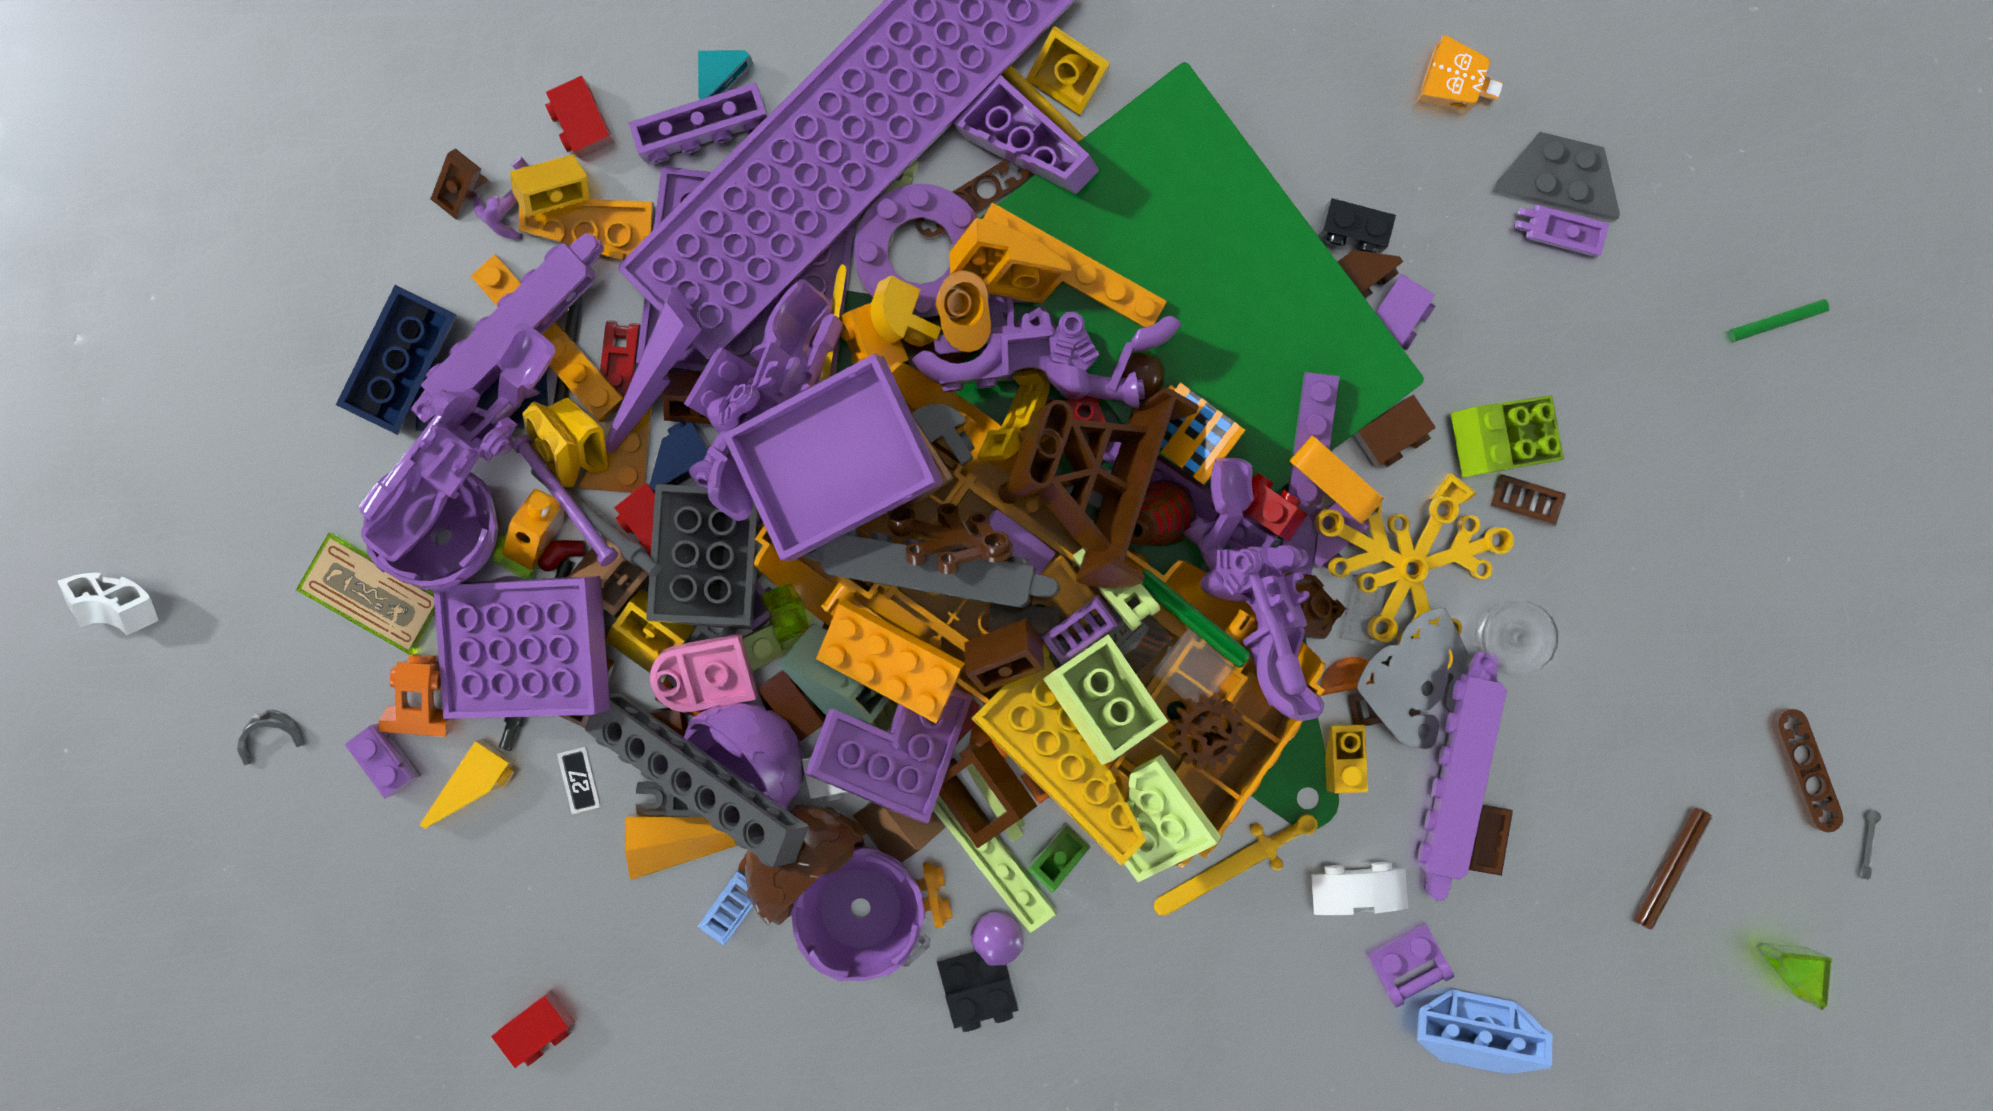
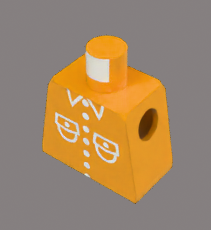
M1443 35L1436 44L1417 102L1471 110L1477 103L1479 96L1496 101L1501 92L1503 82L1486 77L1491 61L1488 57L1449 36Z
M539 489L532 490L509 524L502 551L503 556L529 570L533 569L564 524V510L554 497ZM525 535L530 538V543L524 542Z

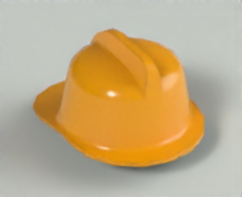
M960 270L950 274L942 283L936 296L935 305L937 313L940 316L944 336L949 344L959 351L972 352L980 349L987 342L991 333L986 285L980 276L972 271Z

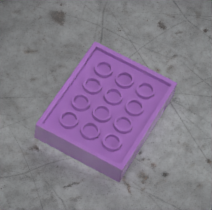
M877 354L859 361L723 434L781 561H793L944 483L885 357Z
M600 576L462 582L453 587L434 590L443 719L595 715L610 710Z

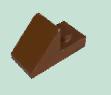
M455 148L446 155L430 199L453 218L457 219L473 201V197L477 196L486 185L487 179L480 174L481 168Z

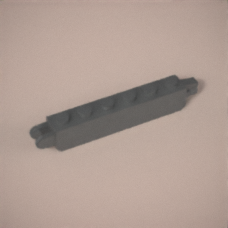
M855 529L803 555V557L821 562V566L826 574L1018 608H1024L1031 603L1032 596L1053 598L1054 596L1057 597L1061 590L1056 579L1036 574L1037 568L1029 566V559L1010 556L1008 562L1002 561L999 563H991L985 559H979L959 564L958 571L953 574H943L938 571L937 557L942 552L927 555V561L921 565H911L906 561L907 545L915 542L924 543L925 541L906 538L905 545L892 542L893 536L872 533L871 539L858 537L859 530ZM955 548L947 551L955 553L960 551L961 548Z

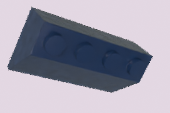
M394 285L339 396L336 406L398 435L422 387L421 384L425 381L426 374L431 369L457 315Z

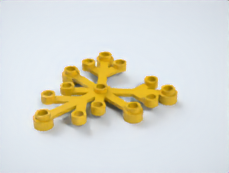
M1445 496L1436 497L1430 503L1429 514L1431 517L1415 548H1413L1408 530L1410 526L1408 517L1399 513L1389 516L1387 528L1395 533L1400 554L1390 549L1381 517V503L1367 518L1373 539L1344 524L1342 514L1336 510L1324 509L1316 515L1314 521L1315 528L1321 535L1329 537L1339 536L1366 551L1346 559L1341 557L1333 558L1328 564V570L1331 575L1344 578L1351 571L1382 561L1394 566L1375 574L1361 573L1356 579L1357 588L1366 593H1373L1378 587L1397 581L1381 613L1373 616L1368 623L1369 635L1381 642L1391 641L1396 636L1398 626L1394 618L1409 589L1411 590L1416 608L1413 620L1421 614L1432 610L1430 609L1423 584L1428 570L1455 562L1468 569L1474 578L1484 580L1491 576L1492 565L1489 561L1477 559L1473 555L1488 550L1492 553L1505 554L1514 545L1512 532L1502 527H1493L1486 532L1483 538L1469 542L1472 536L1479 531L1480 521L1476 516L1466 514L1458 519L1457 528L1459 531L1450 549L1427 556L1443 523L1453 522L1459 514L1458 503L1453 498ZM1441 503L1445 506L1443 515H1439L1437 512V507ZM1329 516L1331 518V525L1325 529L1322 522L1325 517ZM1397 518H1401L1402 527L1397 530L1394 527V521ZM1471 519L1473 526L1467 531L1465 529V522ZM1495 534H1498L1500 542L1494 546L1492 539ZM1341 561L1344 564V570L1338 574L1335 566ZM1412 562L1415 565V570L1412 574H1408L1406 568ZM1483 563V565L1485 566V571L1483 574L1479 575L1477 573V567L1479 564ZM1366 577H1370L1372 584L1366 589L1363 581ZM1440 617L1436 620H1430L1429 623L1437 626ZM1451 618L1460 635L1462 632L1460 621ZM1382 621L1384 623V630L1381 633H1377L1376 625ZM1420 629L1417 630L1416 634L1411 636V639L1420 638ZM1403 632L1399 634V636L1397 637V645L1401 641ZM1450 649V661L1448 664V669L1451 667L1453 663V654Z

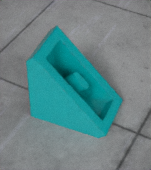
M745 50L698 51V98L701 100L725 92L753 64L751 56Z

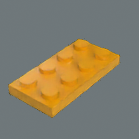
M845 599L839 603L816 657V660L934 723H937L941 718L965 665L964 662Z

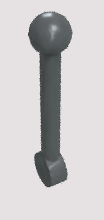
M1876 810L1870 811L1867 815L1870 824L1864 863L1860 868L1861 879L1869 880L1872 874L1870 864L1876 825L1881 820V814Z

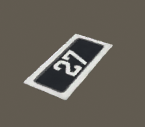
M586 746L558 753L557 757L572 815L600 808Z

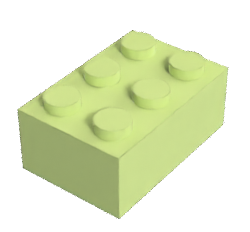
M1109 634L1043 678L1101 765L1115 760L1168 722Z

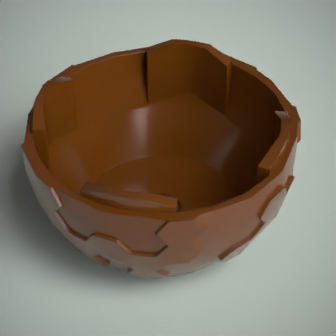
M796 805L789 812L807 824L809 828L795 863L773 868L761 863L759 857L750 850L746 852L745 876L748 888L747 894L755 911L767 926L771 922L777 925L782 924L790 916L794 906L793 902L822 875H829L842 868L852 858L855 848L865 845L863 836L867 831L850 816L843 815L841 811L828 806Z

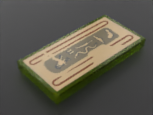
M329 532L296 588V591L409 655L416 652L436 617L433 590L420 589L417 586L403 583L386 572H382L376 567L367 552Z

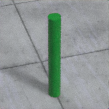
M1822 299L1730 329V337L1733 342L1807 319L1828 312L1829 304L1826 299Z

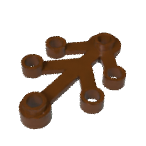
M951 503L942 504L937 509L938 522L942 525H947L949 529L915 520L914 510L906 505H900L887 512V526L894 535L906 536L913 532L937 539L907 545L906 561L911 565L924 564L927 561V555L942 552L937 557L938 571L943 574H953L958 571L959 564L979 559H985L991 563H999L1008 559L1013 554V544L1009 540L1008 535L1000 531H994L989 522V515L984 512H974L969 516V530L974 534H979L980 537L969 535L958 516V507ZM960 547L969 548V549L962 550V551H958V552H955V553H954V552H951V551H947V550H951V549H955V548H960Z

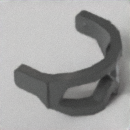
M266 710L261 714L253 715L249 719L239 737L237 751L244 765L251 763L252 759L246 748L247 737L252 731L260 727H275L287 732L292 737L296 747L302 746L304 741L298 731L296 722L287 714L277 710Z

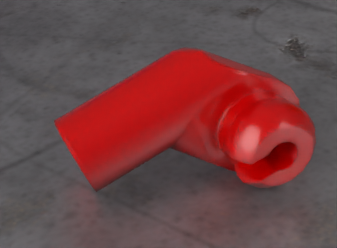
M555 540L550 542L538 560L539 567L543 571L549 572L556 569L566 557H583L584 541Z

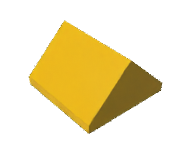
M1054 26L1026 80L1081 115L1107 77L1110 62Z

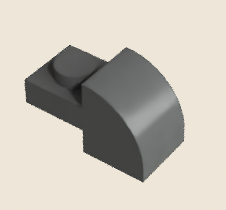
M930 404L911 413L931 445L944 438L961 466L973 460V456L970 451L975 449L973 443L965 431L960 434L956 431V429L966 423V419L957 410L943 404Z

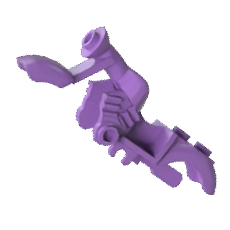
M803 279L793 284L779 300L767 321L762 344L753 348L750 353L752 357L760 362L752 385H735L728 396L718 398L709 404L707 416L719 434L706 452L704 460L695 463L689 469L690 475L695 479V482L707 488L711 503L737 521H742L749 517L753 508V499L736 463L728 458L731 452L723 434L811 388L820 373L827 353L834 350L843 328L840 319L833 313L830 314L832 307L829 300ZM818 329L813 341V349L811 351L809 358H807V349L810 340L812 339L814 333Z
M1043 311L1041 313L1042 318L1039 320V326H1033L1029 321V314L1026 313L1022 316L1020 327L1002 326L1003 333L990 334L987 342L984 344L988 345L984 352L976 359L967 363H949L938 358L930 351L920 352L912 358V362L927 378L939 383L940 387H943V392L963 390V385L976 384L979 389L997 386V381H1007L1008 376L1019 369L1031 367L1045 372L1051 384L1060 394L1068 399L1079 400L1089 396L1104 400L1124 401L1129 406L1139 409V400L1145 399L1143 380H1137L1135 371L1129 373L1127 378H1121L1131 352H1145L1166 343L1174 336L1182 323L1172 316H1167L1152 326L1137 330L1131 343H1125L1112 377L1098 376L1086 372L1096 362L1099 353L1084 328L1085 323L1082 316L1075 312H1065L1059 320L1056 331L1052 330L1050 316L1047 312ZM939 335L938 339L934 340L935 351L939 355L963 352L952 347L944 335Z
M518 324L512 328L496 356L497 365L503 371L500 373L498 399L488 410L476 407L481 395L472 388L464 392L458 391L455 393L452 391L447 392L443 389L436 394L431 402V406L435 408L434 411L437 414L385 480L377 482L359 505L360 513L369 520L362 527L361 537L371 549L380 556H384L387 561L394 562L400 559L430 530L440 516L448 497L457 499L460 495L457 490L479 457L489 462L494 456L510 452L513 448L511 435L518 424L509 417L522 405L525 399L538 396L541 393L535 386L547 370L555 353L554 345L547 338L527 324Z
M1241 458L1215 459L1211 473L1210 488L1215 510L1221 515L1217 521L1209 522L1208 518L1195 520L1189 523L1190 528L1183 532L1187 539L1197 545L1210 569L1201 579V589L1213 597L1236 602H1247L1254 610L1258 621V630L1245 638L1243 642L1245 646H1250L1253 661L1257 667L1258 682L1269 706L1273 705L1283 715L1298 721L1318 718L1323 713L1324 702L1320 696L1308 688L1298 660L1299 649L1305 636L1304 627L1307 626L1300 604L1309 598V592L1303 591L1298 593L1296 590L1297 581L1304 578L1302 573L1285 576L1289 570H1294L1299 566L1302 560L1301 552L1292 545L1278 547L1254 546L1248 547V549H1241L1240 551L1223 549L1243 517L1242 512L1250 506L1254 499L1252 491L1253 470L1252 465Z

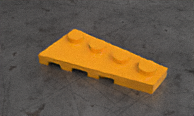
M589 199L587 202L583 200L581 204L577 202L575 205L570 204L569 207L564 205L562 209L558 207L556 210L551 209L550 212L538 213L537 216L532 214L530 218L525 215L519 205L518 230L558 243H565L569 246L577 238L580 239V235L583 236V233H589L602 241L605 248L602 253L603 256L623 261L653 231L654 203L652 201Z

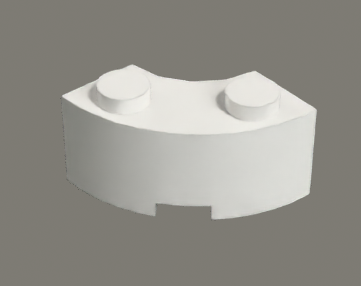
M84 573L57 581L65 601L80 627L93 623H108L120 628L126 635H129L159 621L149 595L139 585L124 577L116 579L102 577L101 573Z
M1392 862L1371 863L1372 868L1345 870L1344 865L1325 866V872L1311 875L1314 915H1354V913L1360 911L1384 913L1408 909L1406 868H1392Z

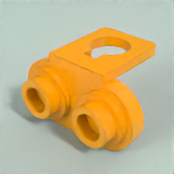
M931 861L922 863L924 877L915 880L921 891L927 890L928 897L923 898L925 912L931 910L935 928H942L947 923V919L953 918L949 899L942 900V897H939L938 894L940 887L946 886L942 866L935 867V864H931Z

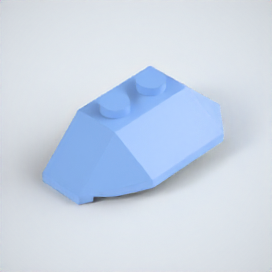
M1451 989L1419 1010L1417 1042L1440 1061L1503 1074L1550 1069L1552 1066L1553 1035L1546 1028L1543 1029L1535 1018L1517 1002Z

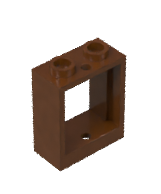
M991 740L978 747L976 742L959 753L962 758L959 762L952 758L939 792L940 797L977 849L1037 807L1035 801ZM971 763H973L1006 810V812L991 822L956 775Z

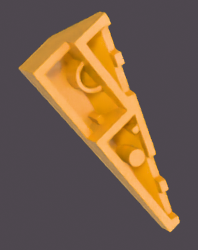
M628 815L625 817V855L630 879H636L738 846L735 843V839L725 832L713 828L711 822L704 817Z

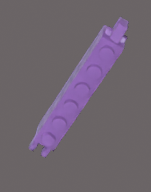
M583 233V236L580 235V239L577 238L570 246L562 243L560 246L551 248L544 257L545 261L536 270L532 269L527 272L520 281L521 285L513 293L503 296L497 303L498 308L489 317L486 316L480 319L473 327L474 332L466 340L456 343L449 352L450 356L442 364L433 366L427 372V379L421 384L425 390L411 408L419 419L424 423H430L437 414L434 411L435 408L431 406V402L436 394L443 389L447 392L452 391L455 393L458 391L464 392L472 388L479 395H482L500 377V373L503 371L497 365L496 356L512 328L518 324H527L540 334H543L595 282V271L591 266L604 252L605 248L602 241L589 233Z
M1476 651L1468 673H1462L1461 680H1456L1453 688L1452 697L1453 700H1456L1454 713H1449L1445 729L1449 736L1447 745H1442L1439 753V765H1442L1440 778H1435L1432 786V797L1435 798L1433 810H1428L1425 818V830H1428L1426 843L1422 842L1418 851V862H1421L1420 867L1426 872L1425 892L1436 901L1447 898L1452 878L1460 880L1468 874L1507 694L1503 684L1497 681L1498 656L1490 653Z

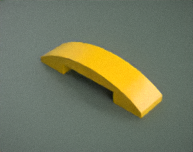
M1031 367L1014 372L1012 378L1020 386L1001 429L988 431L977 456L980 461L1008 459L1020 450L1022 445L1018 437V433L1022 432L1020 428L1029 424L1033 414L1046 405L1051 382L1048 380L1045 372Z

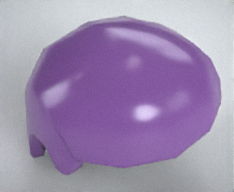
M991 912L982 916L972 927L970 935L973 948L991 966L1006 965L1015 960L1023 950V933L1016 920L1009 914Z

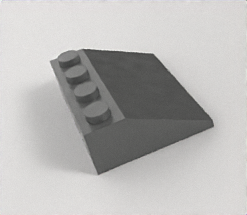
M656 484L651 558L661 566V571L657 576L652 577L649 575L647 621L719 628L753 629L757 574L754 561L758 554V541L755 538L759 534L758 529L760 526V514L754 501L752 502L753 508L749 517L745 520L737 521L711 503L707 488L702 486Z

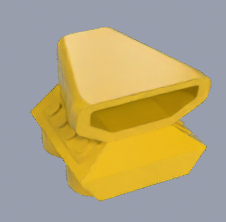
M565 398L548 407L533 401L522 413L526 435L531 438L532 447L563 487H574L580 467L593 474L607 470L608 460L602 427L570 398Z

